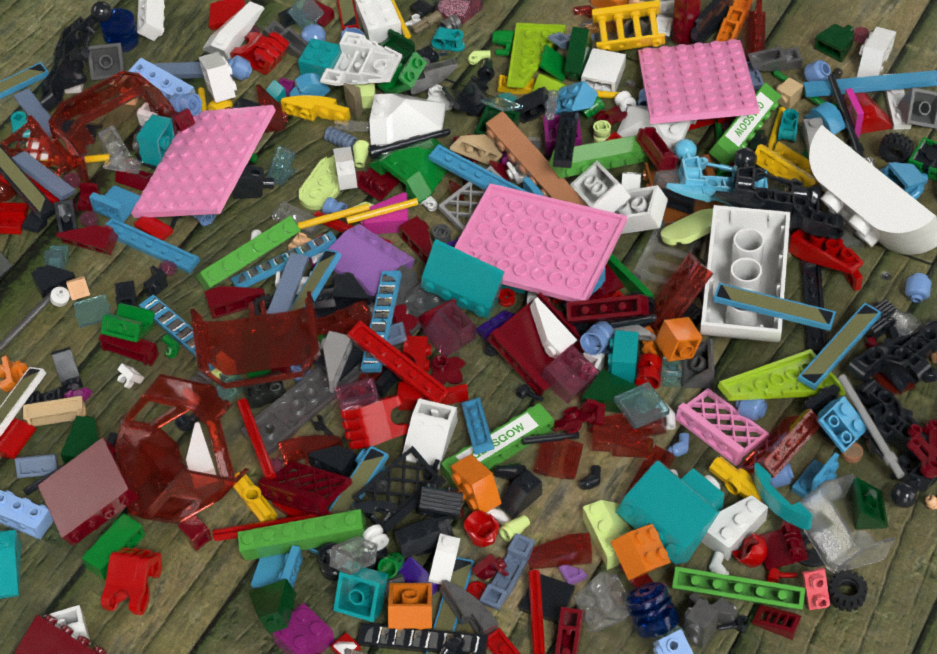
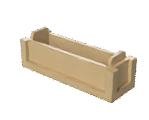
M82 396L23 405V419L34 427L73 421L76 415L86 416V406Z

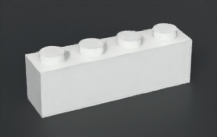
M138 0L137 33L153 41L163 34V22L165 19L164 0Z

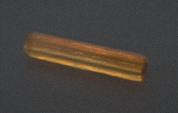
M616 21L606 22L607 32L617 31ZM598 23L584 25V29H590V34L600 33Z

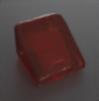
M452 180L448 181L450 196L462 188ZM461 194L459 201H464V194Z

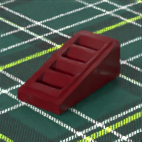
M759 605L752 624L793 640L802 616ZM763 613L767 614L764 621L760 620ZM771 616L775 617L773 623L769 622ZM779 619L783 620L781 625L777 624Z

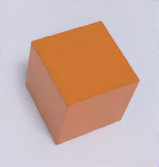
M685 317L664 320L655 342L668 362L692 359L703 337L691 319Z

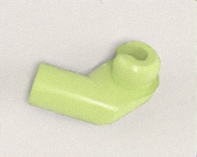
M490 50L473 51L468 57V62L475 65L482 59L490 58Z

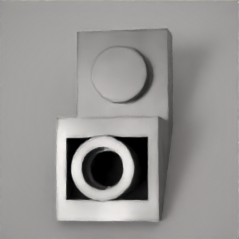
M695 592L689 596L688 608H693L700 598L707 603L708 601ZM722 597L712 605L719 609L717 623L730 624L737 621L738 611L732 602H728Z

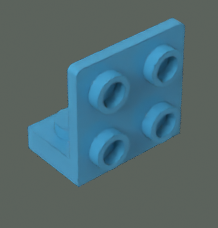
M114 185L105 196L93 192L89 198L94 212L124 223L141 196Z
M835 452L825 465L814 459L792 486L791 491L811 504L817 498L820 499L826 491V486L828 484L832 485L837 477L835 472L839 467V454Z
M292 545L290 552L286 554L260 558L251 587L257 589L287 579L292 588H294L303 561L300 546Z

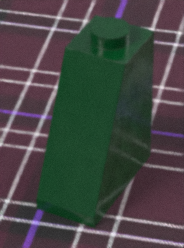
M572 28L564 70L566 78L570 81H581V76L593 45L590 29Z
M603 369L582 396V404L587 399L596 400L606 405L605 412L634 414L637 408L642 407L645 400L643 388Z
M76 415L60 454L64 464L73 460L100 440L99 428L95 418Z
M287 579L249 592L258 619L269 634L288 628L297 593Z

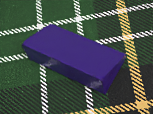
M504 310L476 328L475 331L486 343L490 344L487 338L496 328H500L515 314Z
M412 556L405 561L402 569L397 573H402L405 583H432L428 582L430 574ZM432 583L433 595L439 590L436 583Z

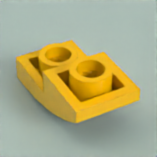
M500 74L497 91L509 92L511 94H529L533 90L535 78H532L525 88L507 87L508 76Z

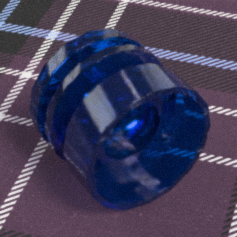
M123 8L112 9L111 18L106 22H100L105 44L121 43L124 53L137 47L140 37L139 33H137L135 17L131 11Z
M652 582L644 584L631 591L625 597V605L630 616L633 617L632 622L640 637L652 638L660 636L672 630L680 621L677 609L671 603L672 597L665 583Z

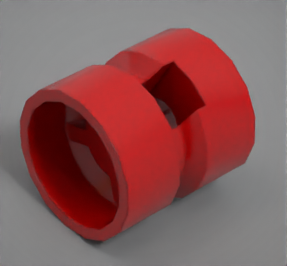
M652 353L640 355L637 359L635 384L643 388V390H655L661 385L662 359L660 356Z

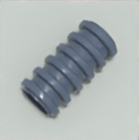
M332 126L328 127L324 133L325 141L334 143V145L339 147L351 146V151L357 141V137Z

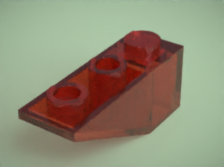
M363 300L344 309H339L325 317H320L313 321L312 325L316 333L320 335H328L329 331L347 335L359 321H362L370 328L372 314L367 303Z

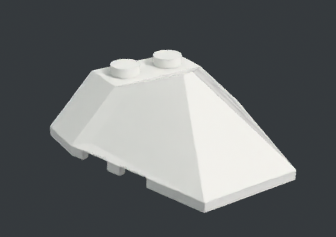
M345 31L339 43L342 53L334 69L326 68L320 83L341 86L344 83L354 85L390 82L402 59V54L386 46L382 47L376 41L366 39L362 34Z
M398 93L375 94L369 119L371 145L383 146L417 135L442 130L446 103Z
M629 106L627 109L628 114L622 120L617 134L623 138L635 136L638 134L639 128L654 127L659 136L674 153L676 143L685 138L690 124H696L697 120L650 124L647 106Z

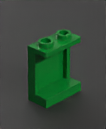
M414 52L406 64L399 63L390 82L378 83L377 86L386 94L400 93L412 89L427 61L417 52Z
M120 303L118 304L116 315L107 313L103 315L101 334L138 342L153 329L155 311Z

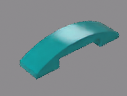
M758 462L754 464V484L764 503L776 515L790 524L805 530L811 529L813 514L800 502L791 505L770 485L771 475Z

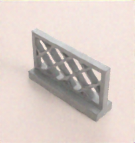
M489 166L488 168H486V170H488V171H490V172H492V173L498 175L499 177L503 178V177H502L497 171H495L491 166ZM468 182L438 205V209L461 232L464 231L467 224L463 226L458 221V216L469 217L470 220L473 215L471 207H477L479 202H472V195L483 197L485 193L484 189H482V192L472 191L474 184ZM461 194L469 195V202L459 201V196ZM448 204L456 205V212L448 211L445 206ZM459 205L469 206V213L459 212Z

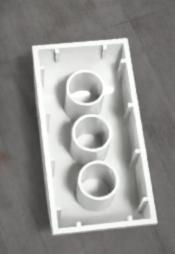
M821 125L812 140L809 161L815 178L825 192L820 199L829 208L828 212L841 215L844 218V225L848 221L856 230L855 234L871 248L878 241L888 250L895 253L915 255L937 247L936 215Z
M714 205L701 335L780 342L782 319L714 302V296L719 283L784 299L790 212Z

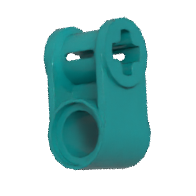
M439 27L435 31L431 44L438 50L460 52L465 48V43L462 39L464 33L459 29Z
M786 109L783 112L778 141L783 139L796 143L799 113L795 109Z
M22 111L14 112L11 115V123L16 145L34 139L26 114Z

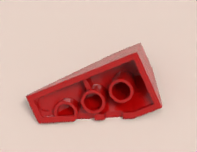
M866 92L855 93L864 112L860 134L893 129L888 114Z
M801 229L791 235L789 252L803 261L850 274L864 264L862 259L851 248H847L843 244L841 238L831 239L813 236Z

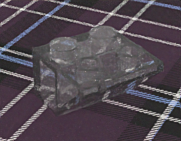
M600 572L573 597L578 609L585 610L584 621L591 633L620 623L635 610L616 574Z

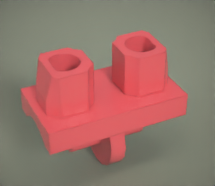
M822 567L813 571H803V585L806 588L805 594L808 609L829 607L830 600L825 569Z

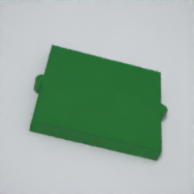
M546 44L542 54H540L539 66L563 82L565 79L566 58Z

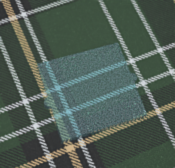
M314 0L295 1V4L287 11L302 29L307 25L317 24L316 21L324 14L323 10Z
M502 97L481 99V103L501 111L523 109V105Z
M106 294L74 303L76 311L74 315L78 319L80 328L100 323L103 320L104 314H111V306L108 304Z

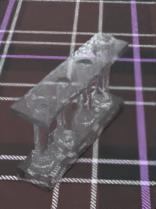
M662 220L660 228L653 230L633 274L641 282L647 279L671 286L672 297L675 298L678 291L683 289L686 265L692 262L697 250H701L703 240L699 238L685 244L690 246L688 252L661 245V231L665 228L666 221ZM660 252L684 259V261L679 266L655 259V254ZM656 266L678 274L674 280L650 273L648 268Z

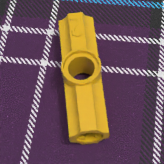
M717 457L713 461L709 471L725 483V487L733 495L739 494L744 499L752 495L764 503L756 490L751 476L746 470L742 468L736 469L722 457Z
M245 472L234 474L230 484L245 502L246 508L252 511L259 522L275 520L277 513L264 498L260 488L253 484Z

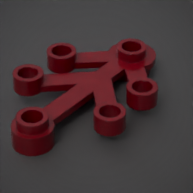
M937 420L927 421L923 428L917 424H912L908 429V433L912 438L907 442V446L922 462L920 467L921 473L927 478L937 477ZM922 430L928 436V443L921 436ZM920 447H922V449L926 452L927 456L922 452Z

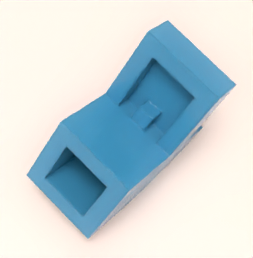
M306 73L295 79L297 85L288 94L290 97L301 95L324 97L330 91L328 84L320 83V75Z
M824 102L818 107L812 108L810 113L805 115V119L822 118L824 127L832 134H836L846 128L841 113L829 102Z

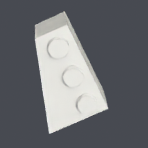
M876 27L873 32H870L869 37L866 38L864 45L860 49L859 55L862 57L857 77L878 76L882 72L884 67L882 64L884 61H887L893 48L896 36L895 31Z
M751 495L720 511L701 542L713 551L723 553L724 559L728 561L733 556L732 552L738 550L743 545L745 538L753 534L766 521L768 506Z

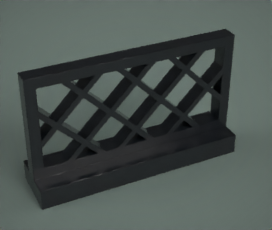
M412 446L352 498L356 503H360L363 501L359 496L363 493H372V501L376 500V494L386 495V502H390V495L401 496L400 506L396 508V512L391 516L385 514V518L380 522L375 516L374 511V514L369 517L375 525H380L383 528V534H386L418 506L420 490L422 488H419V484H423V486L435 484L439 488L446 480L442 475L439 477L414 446ZM410 453L417 459L416 466L406 465V456ZM393 467L402 468V479L391 478V469ZM406 469L416 470V480L405 479ZM420 470L427 471L432 478L429 481H419ZM378 480L387 481V491L376 490ZM391 481L401 482V493L390 492ZM405 483L415 484V493H404Z

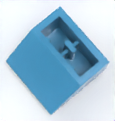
M585 81L562 87L557 93L558 96L551 106L552 111H550L549 115H561L562 111L578 112L592 108L598 93Z
M845 396L830 401L818 413V423L842 453L868 429Z

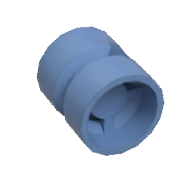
M196 93L173 94L170 97L169 109L181 112L188 108L192 116H197L201 112L202 101Z
M596 322L581 336L580 344L582 349L590 355L596 356L600 354L610 344V338H614V329L607 322Z

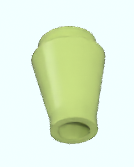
M358 140L353 145L355 167L362 168L365 165L369 154V143L366 141Z
M525 515L503 523L499 533L506 542H510L516 533L521 534L530 525V521Z

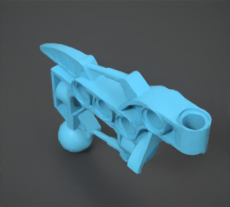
M683 139L678 141L674 146V154L681 161L678 170L680 184L667 183L666 188L690 198L705 202L719 201L733 206L715 196V192L733 193L734 178L703 176L702 170L706 166L716 167L732 172V177H734L738 167L736 165L732 167L710 163L706 157L699 158V156H696L697 147L692 140ZM767 177L756 181L754 187L768 188Z

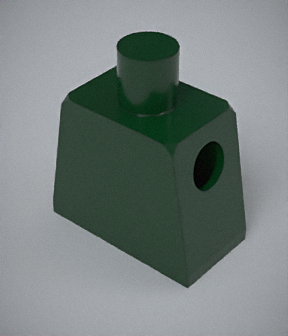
M837 24L831 25L816 36L814 49L842 63L854 43L855 34L853 33V27L846 25L843 28Z

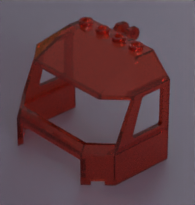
M123 70L61 102L48 120L53 142L84 183H90L84 158L87 153L86 148L89 144H94L95 142L94 137L85 125L131 100L142 97L146 103H149L150 109L157 113L158 116L172 119L174 135L178 134L174 107L164 94L140 73ZM119 93L122 94V95H120V96H118V97H116V98H114V99H112V100H110V101H108V102L102 104L104 101H106V100H108V99H110V98L116 96L117 94H119ZM83 114L75 120L67 133L61 130L62 124L66 120ZM59 138H61L66 144L67 151L59 142Z
M311 291L307 292V297L305 298L306 307L294 311L267 314L265 300H261L260 308L262 315L255 316V305L253 302H249L250 317L228 321H203L200 313H197L195 309H190L198 369L223 389L304 377L321 355L316 307ZM209 364H211L224 375L231 376L303 365L300 372L228 383L220 380L210 373Z
M160 374L121 420L115 444L117 462L131 490L139 496L131 505L127 506L129 514L142 519L179 525L187 518L221 500L250 470L244 468L235 478L220 421L221 417L233 404L227 399L223 401L216 394L218 391L212 385ZM149 401L174 406L151 423L133 420ZM187 411H192L208 427L220 476L184 469L178 443L160 427Z

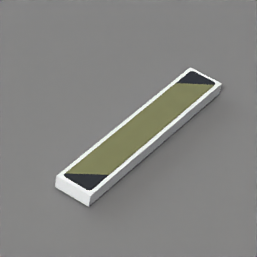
M29 367L0 406V436L46 375L44 369Z

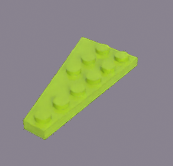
M516 23L507 87H526L540 67V54L543 52L544 45L547 44L552 49L556 45L548 39V36L557 32L564 34L566 32V25Z
M811 349L722 380L718 384V388L729 401L815 397L823 388H828L833 384L840 388L839 395H845L846 393L840 381L832 372L815 390L798 381V376L817 356Z

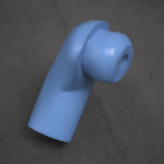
M679 434V442L673 444L667 450L670 457H679L688 452L689 434Z

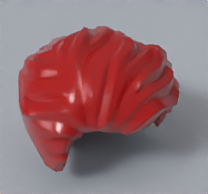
M476 510L466 517L464 528L471 542L482 548L495 542L500 530V524L491 513L487 514L482 510Z
M759 533L751 534L745 538L740 550L732 552L733 556L746 567L754 568L760 566L767 557L765 538Z

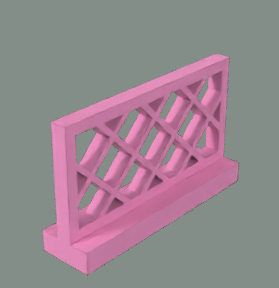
M709 388L689 403L685 404L683 402L678 406L676 421L735 466L741 463L742 458L769 436L767 431L752 420L740 416L736 408ZM708 396L714 403H706L704 398ZM692 407L701 408V413L694 411ZM704 408L715 409V413H705ZM718 409H726L729 414H719ZM706 419H716V424H711ZM720 419L730 420L731 425L720 424ZM734 420L742 421L745 426L734 425ZM721 430L731 431L732 436L726 435ZM735 431H745L746 437L736 436ZM749 432H756L760 436L750 437ZM737 442H747V446L743 448Z

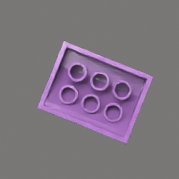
M360 224L346 230L328 248L329 250L338 251L342 255L334 271L340 275H343L344 272L353 273L374 297L378 292L382 271H396L401 265L412 270L414 258Z

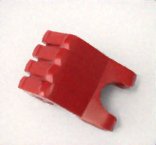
M249 32L244 37L247 44L235 47L231 51L230 56L231 58L237 55L243 56V58L250 61L252 69L267 75L286 54L289 41L276 32H271L268 35L269 37L263 36L262 33Z
M402 395L383 397L374 403L365 406L363 404L354 405L341 411L342 418L346 419L342 422L343 428L349 429L345 432L347 440L351 439L349 441L351 450L375 446L408 433L409 424H394L391 420L393 408L403 403Z
M122 548L113 552L109 558L106 584L101 596L103 610L114 611L120 602L130 597L129 610L133 615H143L150 599L148 578L150 576L152 578H160L161 553L140 548Z

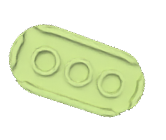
M334 155L331 158L325 157L320 160L300 187L299 200L305 208L321 210L327 198L332 197L335 199L341 191L339 189Z
M713 209L697 211L666 226L661 231L662 241L668 245H676V242H681L684 245L711 233Z

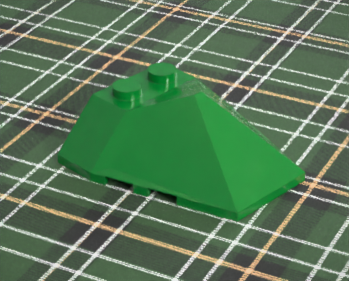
M434 138L383 154L369 164L381 176L386 172H390L406 185L407 196L411 199L417 198L418 204L432 196L436 186L442 182L445 173H448L447 169L428 160V156L438 144L445 147Z

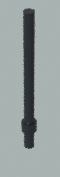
M829 74L828 79L851 139L852 149L865 159L863 145L859 143L834 74Z

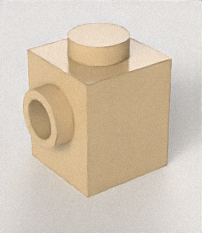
M788 78L784 83L779 84L775 90L781 95L777 102L790 109L802 98L803 85Z

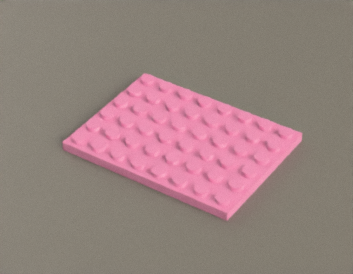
M731 39L724 42L713 41L711 43H695L693 45L679 44L672 47L661 46L660 48H643L638 50L650 124L759 114V105L741 40Z
M274 106L201 111L197 116H193L195 124L182 132L178 130L165 152L162 162L158 164L139 201L135 204L131 212L132 216L140 218L142 216L167 217L220 214L276 111Z
M490 183L454 248L505 271L502 281L504 285L535 293L541 292L543 295L570 302L589 300L628 219L625 215Z

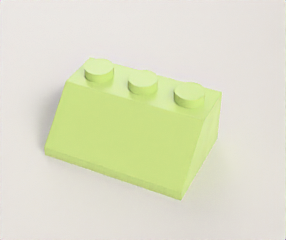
M600 500L583 506V521L608 570L619 566L620 563L611 541L634 529L616 513L620 504Z

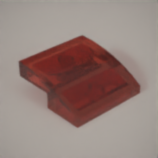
M564 438L563 442L540 443L533 472L548 477L574 480L584 444Z

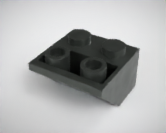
M280 369L242 380L250 409L271 404L286 393Z

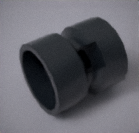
M327 543L318 551L317 556L320 570L325 579L337 581L339 572L347 563L345 552L341 545Z

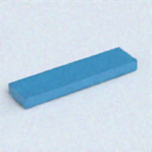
M480 397L462 402L461 405L475 455L493 450L494 445Z

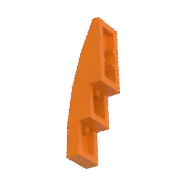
M734 0L726 18L722 22L715 41L724 42L737 39L753 0Z

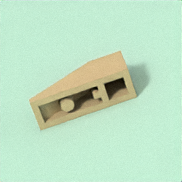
M485 134L460 136L450 147V150L487 165H490L489 160L497 161L503 155L496 144L497 142L494 139L491 140Z

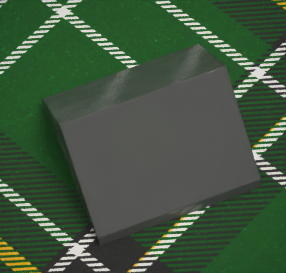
M121 43L88 47L91 51L88 56L91 80L125 77L126 60Z
M910 88L898 104L904 122L937 129V92Z
M711 338L699 344L692 359L681 360L682 386L684 388H713L715 369L713 340Z

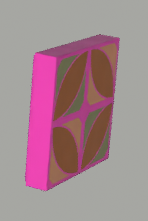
M850 88L845 90L844 102L859 138L864 112L853 89Z

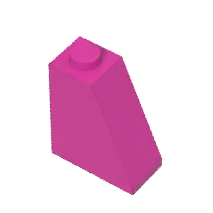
M401 193L370 206L369 211L407 201V193ZM408 208L362 220L361 225L374 234L400 233L399 226L409 221Z

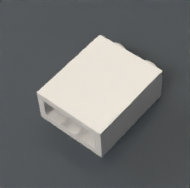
M592 48L581 76V82L585 81L592 89L597 91L616 92L626 66V54Z

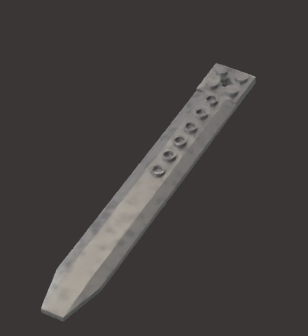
M420 282L406 294V300L402 304L407 306L406 314L418 318L423 313L448 301L434 293L425 291L420 287ZM420 323L414 329L409 330L411 336L421 328ZM352 341V344H353L354 346H356L357 348H359V349L362 350L363 352L365 351V350L362 349L359 345H357L354 341ZM403 342L398 343V344H395V345H392V346H394L395 348H397V347L400 346ZM362 362L341 381H338L334 393L329 390L327 372L320 367H316L254 419L268 456L364 376L367 372H362ZM246 426L240 429L241 434L251 442ZM266 429H268V430L273 429V432L267 434L265 430H266Z

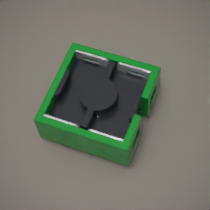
M923 137L909 158L908 164H913L921 173H926L929 179L936 182L937 142Z

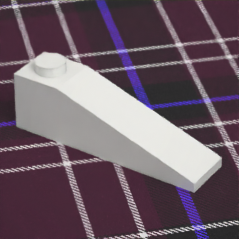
M253 2L247 3L210 36L202 48L203 51L208 53L219 52L221 56H224L225 60L231 58V51L235 47L241 46L245 40L244 37L250 32L265 8Z

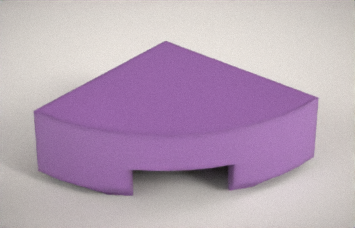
M569 565L559 566V572L568 584L574 585L587 579V574L580 568Z

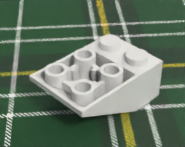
M418 399L411 417L403 453L414 446L431 467L434 461L438 459L440 463L437 469H440L458 422L457 407ZM412 453L406 456V461L416 463L417 459Z

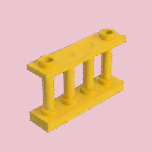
M660 0L592 9L593 24H599L601 42H596L597 49L612 52L648 46L658 47L665 44V33L659 34L656 15L661 14ZM640 17H650L652 35L642 36ZM631 18L633 19L635 37L625 38L622 20ZM616 21L617 40L608 41L606 22Z
M780 141L777 142L774 151L763 144L757 146L755 151L757 155L756 164L774 176L789 180L796 178L805 187L820 186L811 170L810 161Z

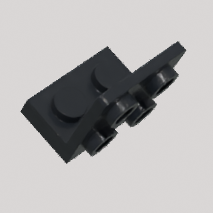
M473 79L469 81L462 92L446 86L442 88L445 97L454 104L453 107L457 111L466 112L470 116L481 117L487 104L493 102L478 82Z

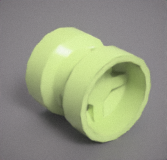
M599 120L594 123L593 141L595 143L606 141L611 135V125L609 122Z

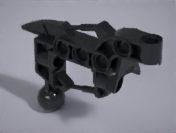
M104 1L94 3L91 8V14L86 19L80 16L62 31L53 53L54 65L41 87L40 103L45 110L52 111L62 103L65 89L87 82V77L82 70L84 68V61L91 52L88 49L90 35H93L96 31L93 27L94 24L106 22L111 18L112 9L108 3ZM85 39L84 45L77 49L79 43Z
M748 147L737 150L734 155V163L738 168L733 180V193L716 191L715 196L739 208L790 212L789 228H799L813 236L840 239L844 235V218L841 215L819 211L821 186L805 187L796 178L789 180L767 174L764 168H756L757 155L754 150ZM767 177L789 185V191L791 192L754 186L756 181Z
M937 319L920 325L918 331L892 340L885 338L882 345L871 347L859 357L853 359L848 366L847 372L862 382L882 372L900 392L905 390L910 382L913 384H917L921 380L925 383L935 382L937 380V370L931 367L926 359L937 351ZM908 338H911L909 341H907V342H906L905 344H903L902 346H900V345H895V344L901 343V342H903V341H906V339H908Z
M869 378L855 390L857 396L869 408L870 417L884 441L890 443L903 454H908L911 460L918 464L914 469L901 467L905 475L898 480L903 482L896 484L891 490L892 502L900 508H909L917 501V491L926 492L937 481V477L927 478L921 473L920 467L922 462L907 446V442L912 438L908 433V429L912 424L919 425L912 417L913 411L902 408L899 400L892 392L885 389L876 380ZM867 429L861 437L867 439L866 445L871 453H876L884 461V455ZM922 430L921 436L928 443V436ZM920 447L922 452L927 456L926 452L922 449V447Z

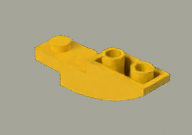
M301 95L281 99L282 111L288 115L314 121L316 117L346 125L351 121L349 108L337 105V100L334 98Z

